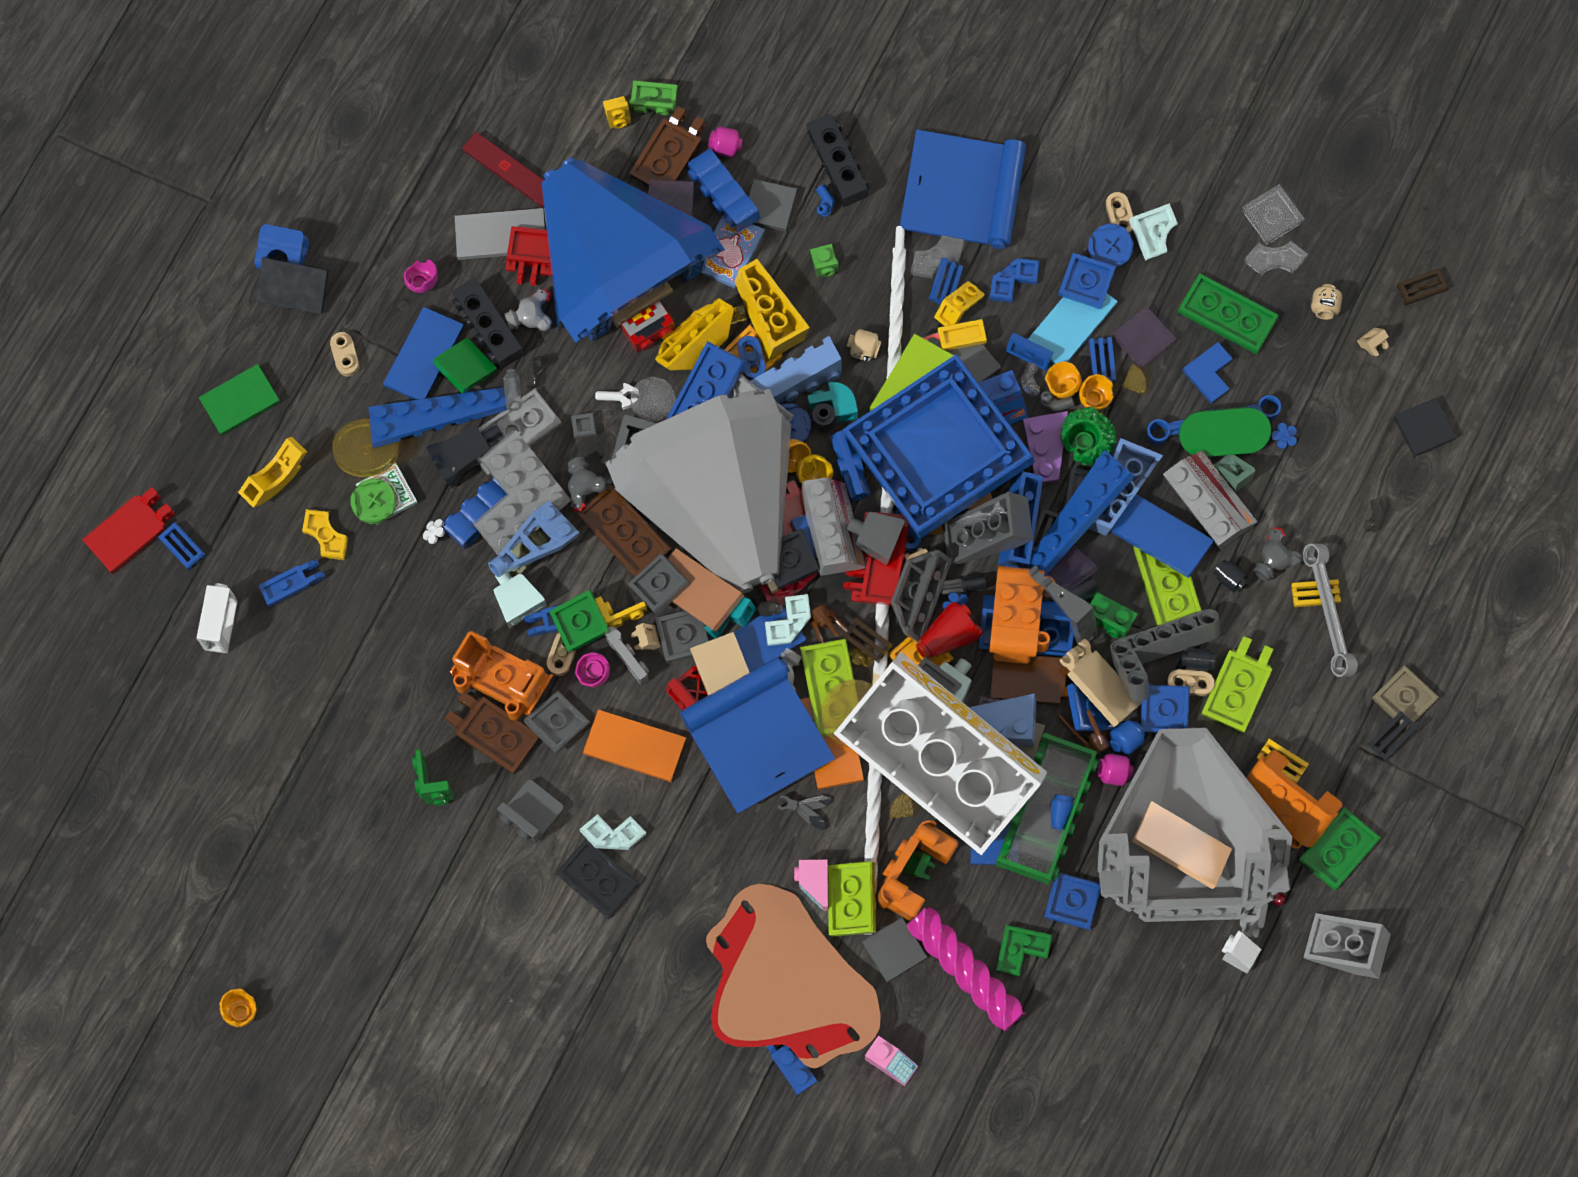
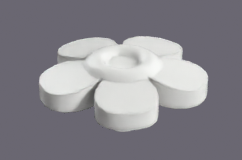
M441 519L435 522L430 521L426 526L428 530L424 532L423 539L428 540L430 544H435L438 537H442L445 533V529L442 528L444 522Z

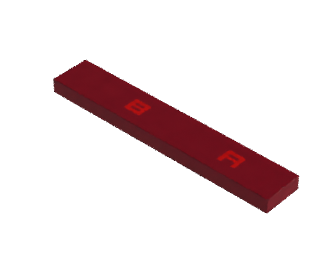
M475 132L462 147L463 152L544 209L541 186L544 180Z

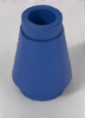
M1054 795V800H1051V828L1065 830L1074 806L1072 804V797Z

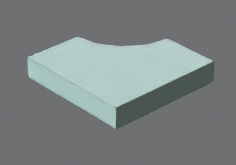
M1170 203L1129 219L1145 261L1167 252V234L1171 228L1178 224Z

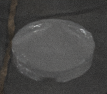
M648 377L639 381L631 391L630 397L631 407L635 414L641 419L650 422H658L667 418L676 401L670 384L657 377Z

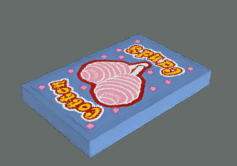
M723 214L714 234L725 250L708 260L705 270L701 274L736 289L734 281L739 268L750 262L765 233V229L751 224L738 233L735 228L730 229L724 220L726 216Z

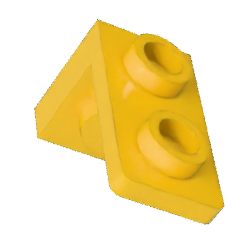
M624 96L603 101L610 129L614 127L617 129L623 128L631 123L628 102L625 101Z
M967 281L943 300L934 318L944 326L958 324L964 312L983 299L985 294L971 282Z
M601 596L595 598L608 627L619 628L623 625V622L629 619L637 620L647 612L645 602H641L614 614L608 601L604 603Z

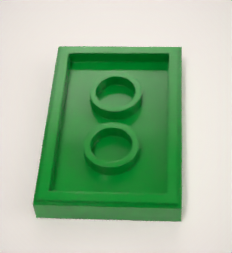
M258 364L199 397L221 436L281 403Z
M1344 807L1313 847H1309L1298 861L1331 889L1336 891L1381 837Z

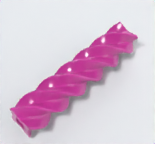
M930 907L924 908L907 924L911 935L923 941L926 951L931 956L939 959L944 971L955 976L958 986L963 991L971 994L976 1006L987 1012L989 1019L996 1027L1004 1031L1008 1030L1025 1014L1022 1011L1019 1000L1014 996L1006 994L1004 984L999 979L990 977L986 964L974 959L971 948L965 943L958 942L956 932L950 926L941 924L940 915L936 910Z

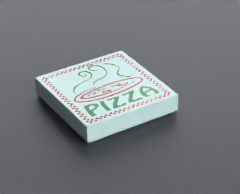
M396 463L367 478L383 480L393 488L397 502L391 517L417 504L416 498Z

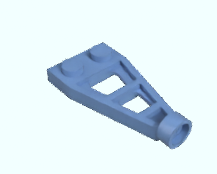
M547 501L531 513L500 554L488 563L489 568L497 577H501L505 573L563 549L579 536V532L550 501ZM535 527H541L551 540L541 546H535L528 536ZM522 542L531 552L522 558H517L511 551Z

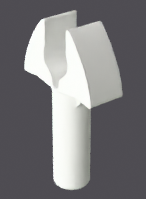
M623 383L621 391H597L595 398L596 400L620 401L622 409L625 410L638 403V399H627L626 396L628 394L639 395V392L633 386Z

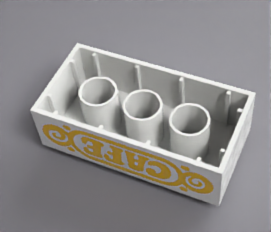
M902 652L893 660L834 732V735L980 855L984 853L1037 790L1047 774L1046 770Z

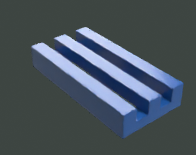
M946 257L941 258L929 299L941 305L943 300L957 289L963 266L956 265L954 261L950 262ZM946 267H948L946 277H945V279L943 280ZM940 287H942L940 296H939V298H938L937 296H938Z
M1014 332L1009 339L1006 352L1043 370L1048 369L1054 353Z
M1107 337V339L1098 338V340H1094V338L1089 339L1092 375L1097 374L1095 345H1099L1101 374L1107 377L1104 345H1107L1110 377L1107 378L1111 382H1116L1112 337Z
M176 522L158 536L161 542L188 571L192 569L194 564L196 565L199 562L198 560L206 556ZM176 530L198 554L194 556L172 531ZM169 536L191 560L187 562L165 537Z

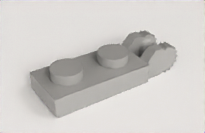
M613 626L609 627L611 632L605 634L607 642H609V645L638 683L643 686L649 682L647 675L649 670L642 661L639 663L633 657L635 652L628 643L625 645L622 643L623 639L619 630L617 631V628Z

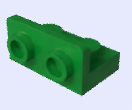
M1098 592L1090 603L1094 610L1097 628L1098 626L1107 630L1108 635L1116 639L1126 637L1138 615L1137 613Z

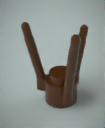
M825 604L818 606L810 613L813 618L811 625L816 632L819 644L824 643L819 627L822 629L828 627L835 637H839V633L832 624L834 621L845 633L848 631V627ZM854 633L851 635L853 639L861 645L863 644Z
M1087 710L1086 713L1095 733L1088 736L1089 742L1078 731H1075V728L1062 714H1058V718L1084 747L1099 753L1111 746L1105 731L1099 730L1090 710Z

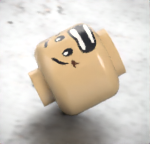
M1325 284L1315 289L1311 303L1312 311L1320 319H1332L1341 310L1342 293L1330 284Z
M859 329L855 335L850 334L847 347L851 348V357L869 362L872 358L877 357L881 341L878 340L877 334Z

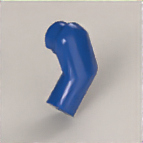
M823 184L816 189L822 199L820 205L817 206V213L826 217L832 213L835 199L827 186Z

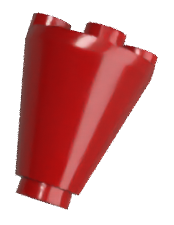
M951 602L921 636L919 643L915 646L923 658H934L976 642L983 635V631L977 623H973L969 617L971 612L965 604L960 606L957 602Z

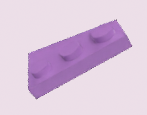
M1068 411L1023 419L1028 449L1035 461L1032 464L1033 473L1043 476L1042 485L1059 482L1063 444L1060 440L1061 427Z

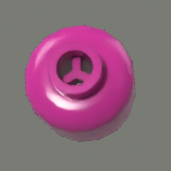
M720 126L715 131L712 130L709 138V148L712 149L715 155L732 158L736 151H741L743 140L739 138L737 130Z
M1107 754L1098 762L1097 776L1101 778L1104 784L1123 786L1133 776V765H1130L1129 759L1126 756Z

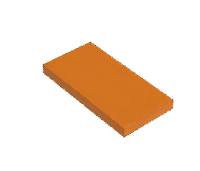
M810 697L800 699L814 722ZM836 735L823 737L835 760L814 771L818 790L864 781L859 754Z
M598 710L583 754L672 783L686 737Z

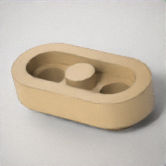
M1120 192L1110 194L1106 200V210L1110 223L1117 225L1125 224L1127 226L1125 229L1131 234L1133 229L1129 219L1133 217L1128 198ZM1119 204L1121 207L1114 208L1113 205Z
M345 332L336 333L330 340L336 367L341 375L353 376L358 372L360 366L353 340ZM340 340L345 341L343 345H338ZM346 360H350L351 363L349 365H343Z
M559 633L554 639L547 659L548 670L555 676H563L570 670L576 650L571 653L567 651L566 647L563 646V640ZM557 662H562L563 666L561 668H556L555 664Z
M1178 669L1172 671L1167 680V685L1177 686L1175 685L1176 680H1181L1183 682L1182 686L1190 687L1189 695L1207 696L1214 688V678L1211 674L1204 671ZM1204 682L1206 687L1200 688L1198 683Z

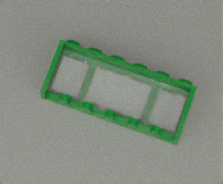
M1043 733L1034 761L1046 770L1047 774L1041 785L1012 818L1001 852L996 861V867L1040 881L1048 886L1051 879L1056 880L1060 867L1056 866L1059 857L1064 859L1068 845H1065L1064 842L1067 836L1072 837L1076 825L1072 823L1074 815H1080L1083 806L1080 798L1082 793L1087 795L1091 781L1087 780L1090 772L1095 773L1099 760L1095 759L1097 751ZM1055 794L1073 798L1072 804L1074 806L1065 830L1051 828V800H1054Z

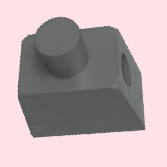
M868 512L865 522L851 517L846 530L859 535L855 544L857 548L887 565L905 520Z

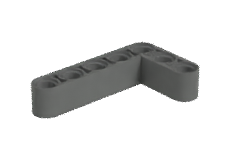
M1207 609L1114 641L1111 644L1113 664L1129 697L1134 701H1144L1150 695L1148 677L1142 664L1218 638L1221 634L1219 615L1215 610Z

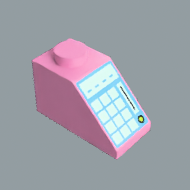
M799 860V867H794V880L799 881V888L823 911H828L827 860Z
M880 1036L876 1038L865 1055L866 1061L903 1086L907 1084L918 1067L898 1048Z

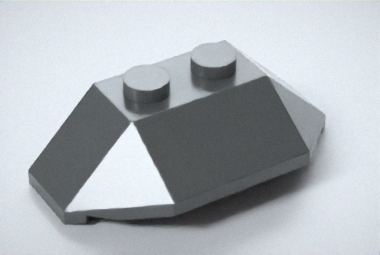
M933 550L906 560L891 600L903 633L919 643V639L926 632L952 562L951 558L939 550Z

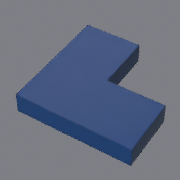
M1217 342L1182 370L1211 405L1229 392V387L1216 373L1232 362V357Z

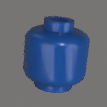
M1125 720L1111 730L1110 745L1115 752L1129 755L1144 744L1145 731L1138 722Z

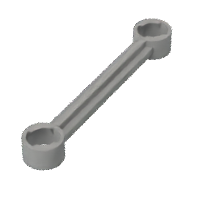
M1308 544L1303 550V560L1307 566L1313 568L1335 654L1331 660V670L1337 677H1350L1356 673L1358 664L1355 656L1347 652L1325 565L1329 560V551L1324 544ZM1315 549L1317 550V553H1318V558H1317V559H1316V557L1314 558ZM1343 659L1346 662V669L1342 667Z

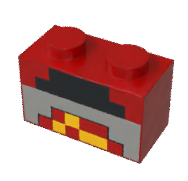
M660 301L621 323L623 333L636 352L648 350L654 345V342L660 338L666 339L675 330L674 321Z

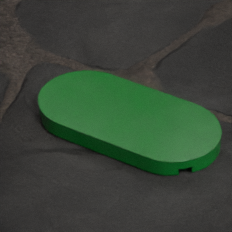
M1253 407L1196 411L1188 415L1179 428V439L1184 449L1192 455L1203 451L1207 457L1259 451L1267 444L1271 435V425L1268 418L1261 411Z

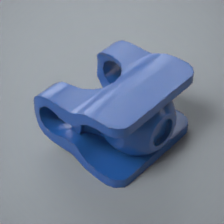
M268 224L263 225L260 229L255 255L256 268H261L262 257L273 258L279 253L286 254L289 262L304 264L309 248V239L298 230Z

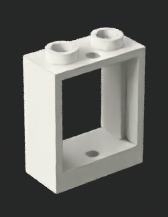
M224 584L207 585L196 639L205 651L228 654L238 600L230 588Z

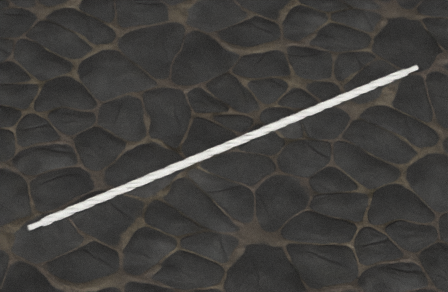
M902 226L896 227L895 248H893L887 378L901 357L902 351L900 340L903 327L902 306L905 285L903 274L906 261V249L904 248L905 229ZM882 487L881 513L894 514V503ZM876 604L875 632L888 641V610L890 605ZM874 638V643L883 649L885 645ZM874 649V654L878 656L880 652ZM888 652L879 663L874 661L872 686L887 669ZM869 763L864 862L872 861L875 863L876 894L882 773Z

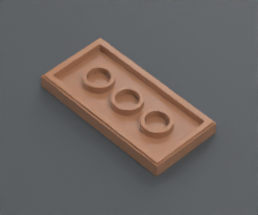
M675 549L668 560L691 585L672 602L716 632L744 595L678 549Z

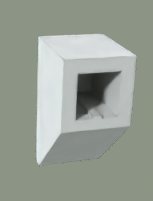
M1238 931L1236 936L1230 935L1223 947L1222 952L1226 954L1222 960L1248 974L1261 949L1246 935Z

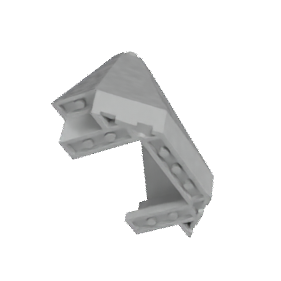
M765 389L755 395L753 391L737 393L736 397L729 399L727 394L712 398L635 433L630 438L632 443L630 445H623L615 453L616 458L606 463L615 490L713 574L742 594L750 592L755 585L772 582L774 580L773 576L779 575L791 424L779 412L770 389Z
M1207 728L1159 729L1099 841L1098 872L1101 895L1105 898H1113L1118 906L1128 912H1136L1139 914V918L1145 922L1242 919L1248 915V910L1253 907L1260 908L1272 901L1275 894L1279 892L1286 893L1290 890L1287 867L1289 866L1292 835ZM1151 801L1232 848L1214 889L1209 888L1132 842L1145 810Z

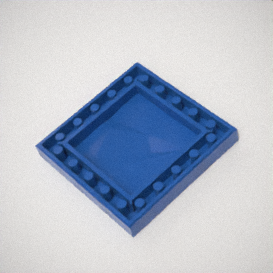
M957 354L843 429L846 438L919 539L1035 463L1031 452Z

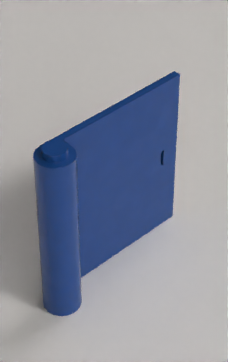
M916 129L900 226L906 231L992 245L995 249H1005L1011 243L1026 144L1022 141L1011 139L1005 141L1004 145Z
M778 657L679 711L683 722L737 814L835 760V757L788 680L787 673L790 669L784 659L779 660Z

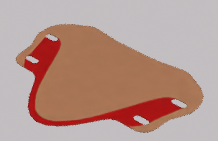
M766 884L751 885L740 891L733 898L723 919L710 930L706 937L707 947L723 968L711 1013L712 1028L716 1037L724 1043L736 1047L786 1045L793 1050L804 1065L810 1068H818L838 1055L855 1052L866 1047L876 1037L880 1029L881 1014L874 987L841 957L816 927L795 894ZM743 900L748 901L753 907L754 912L752 914H748L741 906ZM717 936H723L729 944L728 949H723L716 940ZM852 1027L860 1036L859 1041H854L847 1033L848 1028ZM808 1044L813 1045L818 1051V1058H813L806 1050Z

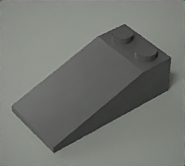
M1011 492L1000 495L943 523L947 556L952 559L950 566L1011 550L1033 540L1028 497Z

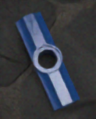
M836 432L830 436L837 457L836 463L840 476L844 478L851 500L864 499L870 495L863 474L864 469L861 458L846 438L844 432Z

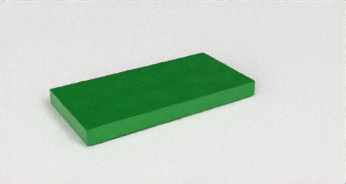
M1201 273L1197 276L1177 311L1181 315L1255 354L1259 352L1279 317L1273 311Z

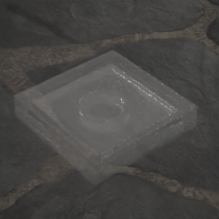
M1280 184L1242 207V212L1266 245L1304 223L1305 220Z

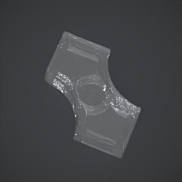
M942 235L937 245L926 251H915L910 274L932 279L939 267L941 258L946 257L950 262L959 263L964 240Z
M1292 241L1277 248L1266 247L1258 243L1245 257L1244 262L1260 275L1275 268L1285 269L1293 273L1307 258L1308 254Z

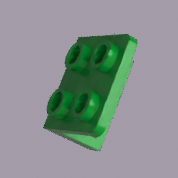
M416 749V756H412V763L418 776L415 779V788L419 798H423L426 805L434 804L435 806H445L449 801H454L453 791L448 781L428 783L426 759L421 749Z

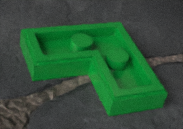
M1006 925L996 972L1019 977L1024 954L1047 959L1052 935Z

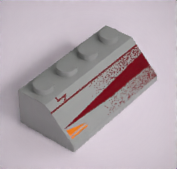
M1203 451L1179 461L1163 474L1220 550L1258 523Z
M829 478L803 481L800 493L817 564L820 568V576L864 569L866 566L862 550L855 546L858 535L846 530L851 517H853L845 483Z

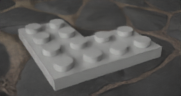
M516 430L510 432L480 458V461L507 495L476 520L473 525L495 553L499 555L531 513L547 501H550L559 511L571 501ZM535 527L532 531L538 530L540 527Z

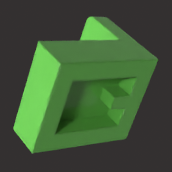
M832 244L810 249L817 277H829L839 271L838 260L835 257Z

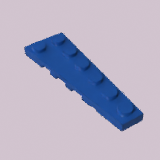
M504 388L368 407L373 448L401 441L402 437L409 435L416 437L423 435V431L434 428L437 431L444 429V426L448 424H462L472 419H479L507 411Z
M1104 450L1032 553L1030 565L1027 567L1031 569L1036 565L1038 570H1044V576H1046L1135 476Z

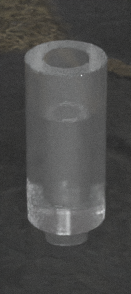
M508 369L506 371L507 374L503 377L505 405L508 410L516 411L522 407L520 377L514 369Z

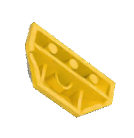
M718 298L714 303L694 311L662 342L655 360L668 370H692L707 341L720 347L728 339L734 308Z

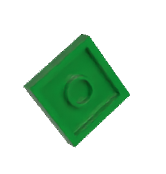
M468 338L436 356L433 360V364L462 394L495 374L497 370L493 363Z
M591 590L549 611L569 653L611 632Z

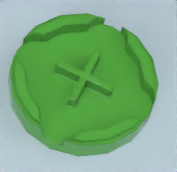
M380 479L362 481L351 495V507L354 514L361 521L368 524H379L386 521L393 515L396 508L397 498L393 488Z

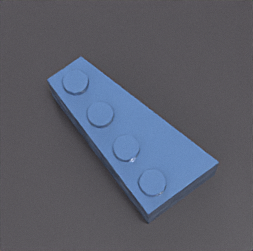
M830 336L822 340L824 342L823 345L817 348L810 346L805 349V353L800 358L791 357L781 365L779 370L773 367L750 380V382L762 391L770 389L777 403L790 402L805 391L812 392L816 390L820 384L826 381L833 382L840 377L839 375L842 374L841 357Z
M1120 438L1115 445L1112 457L1135 477L1088 529L1106 536L1163 455Z
M1035 694L969 707L1015 746L1035 745L1037 706Z

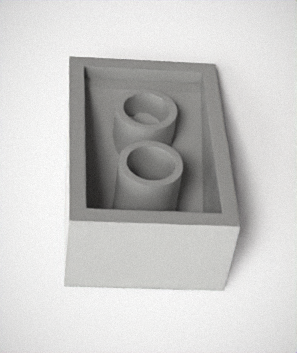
M1315 913L1303 958L1352 974L1379 979L1391 934L1382 924Z

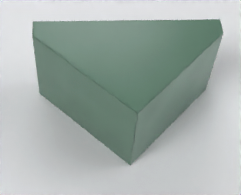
M1227 455L1214 464V467L1235 493L1250 483L1255 474L1254 467L1235 455Z

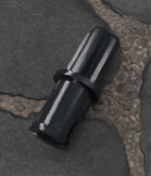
M961 576L960 579L944 581L941 594L947 595L951 592L966 594L967 591L986 589L985 576L968 578Z

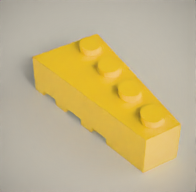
M756 259L739 268L734 282L768 360L804 341L810 327L759 260Z

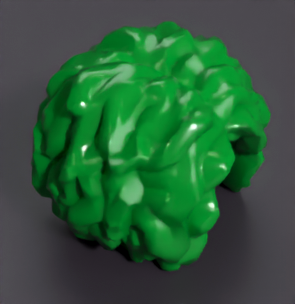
M1093 406L1070 412L1065 417L1060 435V440L1068 452H1074L1073 459L1076 462H1081L1083 465L1088 464L1089 466L1095 463L1104 450L1111 455L1114 450L1113 445L1117 443L1113 424Z

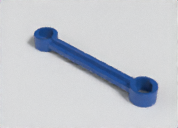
M1266 395L1260 399L1258 404L1245 407L1256 408L1269 421H1272L1278 417L1281 403L1277 397ZM1266 402H1272L1276 405L1277 408H1275L1274 414L1269 415L1262 411V407ZM1161 419L1153 420L1147 428V439L1154 445L1164 444L1170 436L1179 435V428L1184 420L1171 423ZM1156 426L1163 427L1166 430L1164 438L1158 439L1151 435L1152 430Z

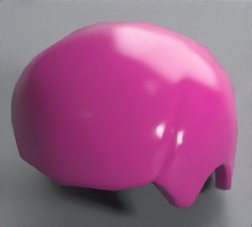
M429 259L425 263H421L418 260L415 261L403 274L407 288L416 293H425L432 290L438 281L437 267Z
M591 652L579 659L575 674L582 685L595 688L603 685L608 680L610 665L603 655Z

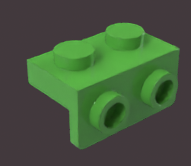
M633 81L629 105L638 113H647V110L656 111V114L669 115V112L674 113L678 86Z

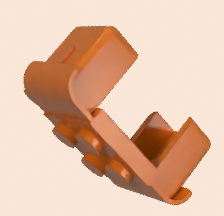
M998 566L989 652L994 653L993 658L996 661L1028 664L1031 657H1036L1037 651L1045 652L1049 647L1050 636L1046 632L1039 631L1042 596L1050 597V595L1031 578L1028 573L1030 569ZM1039 570L1044 575V570Z
M473 631L467 633L452 658L454 666L450 671L451 675L454 676L453 683L459 693H463V691L466 693L472 687L505 704L506 713L511 720L519 719L522 713L530 715L553 677L552 674H545L543 667L528 659L523 661L496 646H491L487 638Z
M1272 750L1266 757L1264 755L1261 756L1246 779L1292 835L1291 847L1294 849H1298L1302 845L1313 847L1337 817L1339 810L1342 808V802L1328 791L1317 802L1314 797L1281 772L1290 761L1278 751Z
M930 820L922 822L908 841L904 839L895 852V855L898 856L897 860L892 859L883 872L886 878L876 897L877 904L881 909L885 910L887 907L909 921L913 920L920 911L925 899L910 891L909 887L897 881V878L916 847L943 864H947L959 843L953 837L936 828V822Z

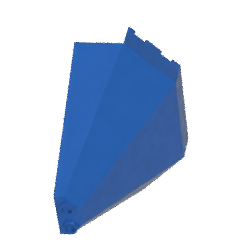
M571 157L562 163L563 166L556 171L551 169L543 175L545 180L541 186L558 331L565 327L575 343L586 336L591 341H594L611 330L614 314L680 273L685 283H687L705 270L708 260L725 250L712 231L711 226L580 159L575 160Z

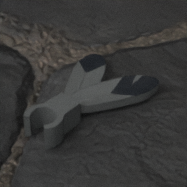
M784 795L779 797L780 800L787 801V806L781 807L778 805V810L797 811L813 828L818 830L826 828L824 820L813 810L827 807L832 802L831 797L821 795L800 802L789 799Z

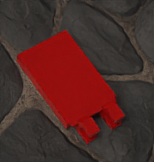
M153 487L146 491L142 497L138 495L131 498L82 539L112 575L165 531L163 528L165 523L175 515L167 503L158 509L156 513L150 508L161 499Z

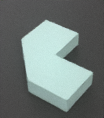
M808 594L785 597L787 620L765 622L768 646L791 644L810 620Z
M598 814L580 828V832L595 848L629 850L646 836V831L631 816L614 831Z

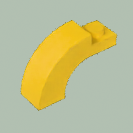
M293 437L287 438L271 462L256 474L249 476L238 493L253 508L265 503L279 493L301 469L299 464L307 451Z

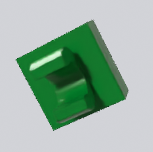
M913 852L903 874L910 878L928 880L930 876L925 874L926 867L934 868L935 865L929 862L931 857L927 854Z

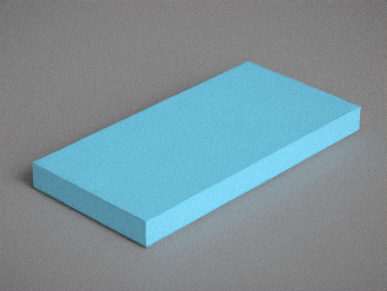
M1106 294L1102 308L1098 309L1063 297L1028 340L1053 351L1051 363L1069 362L1117 305L1118 301L1109 294Z

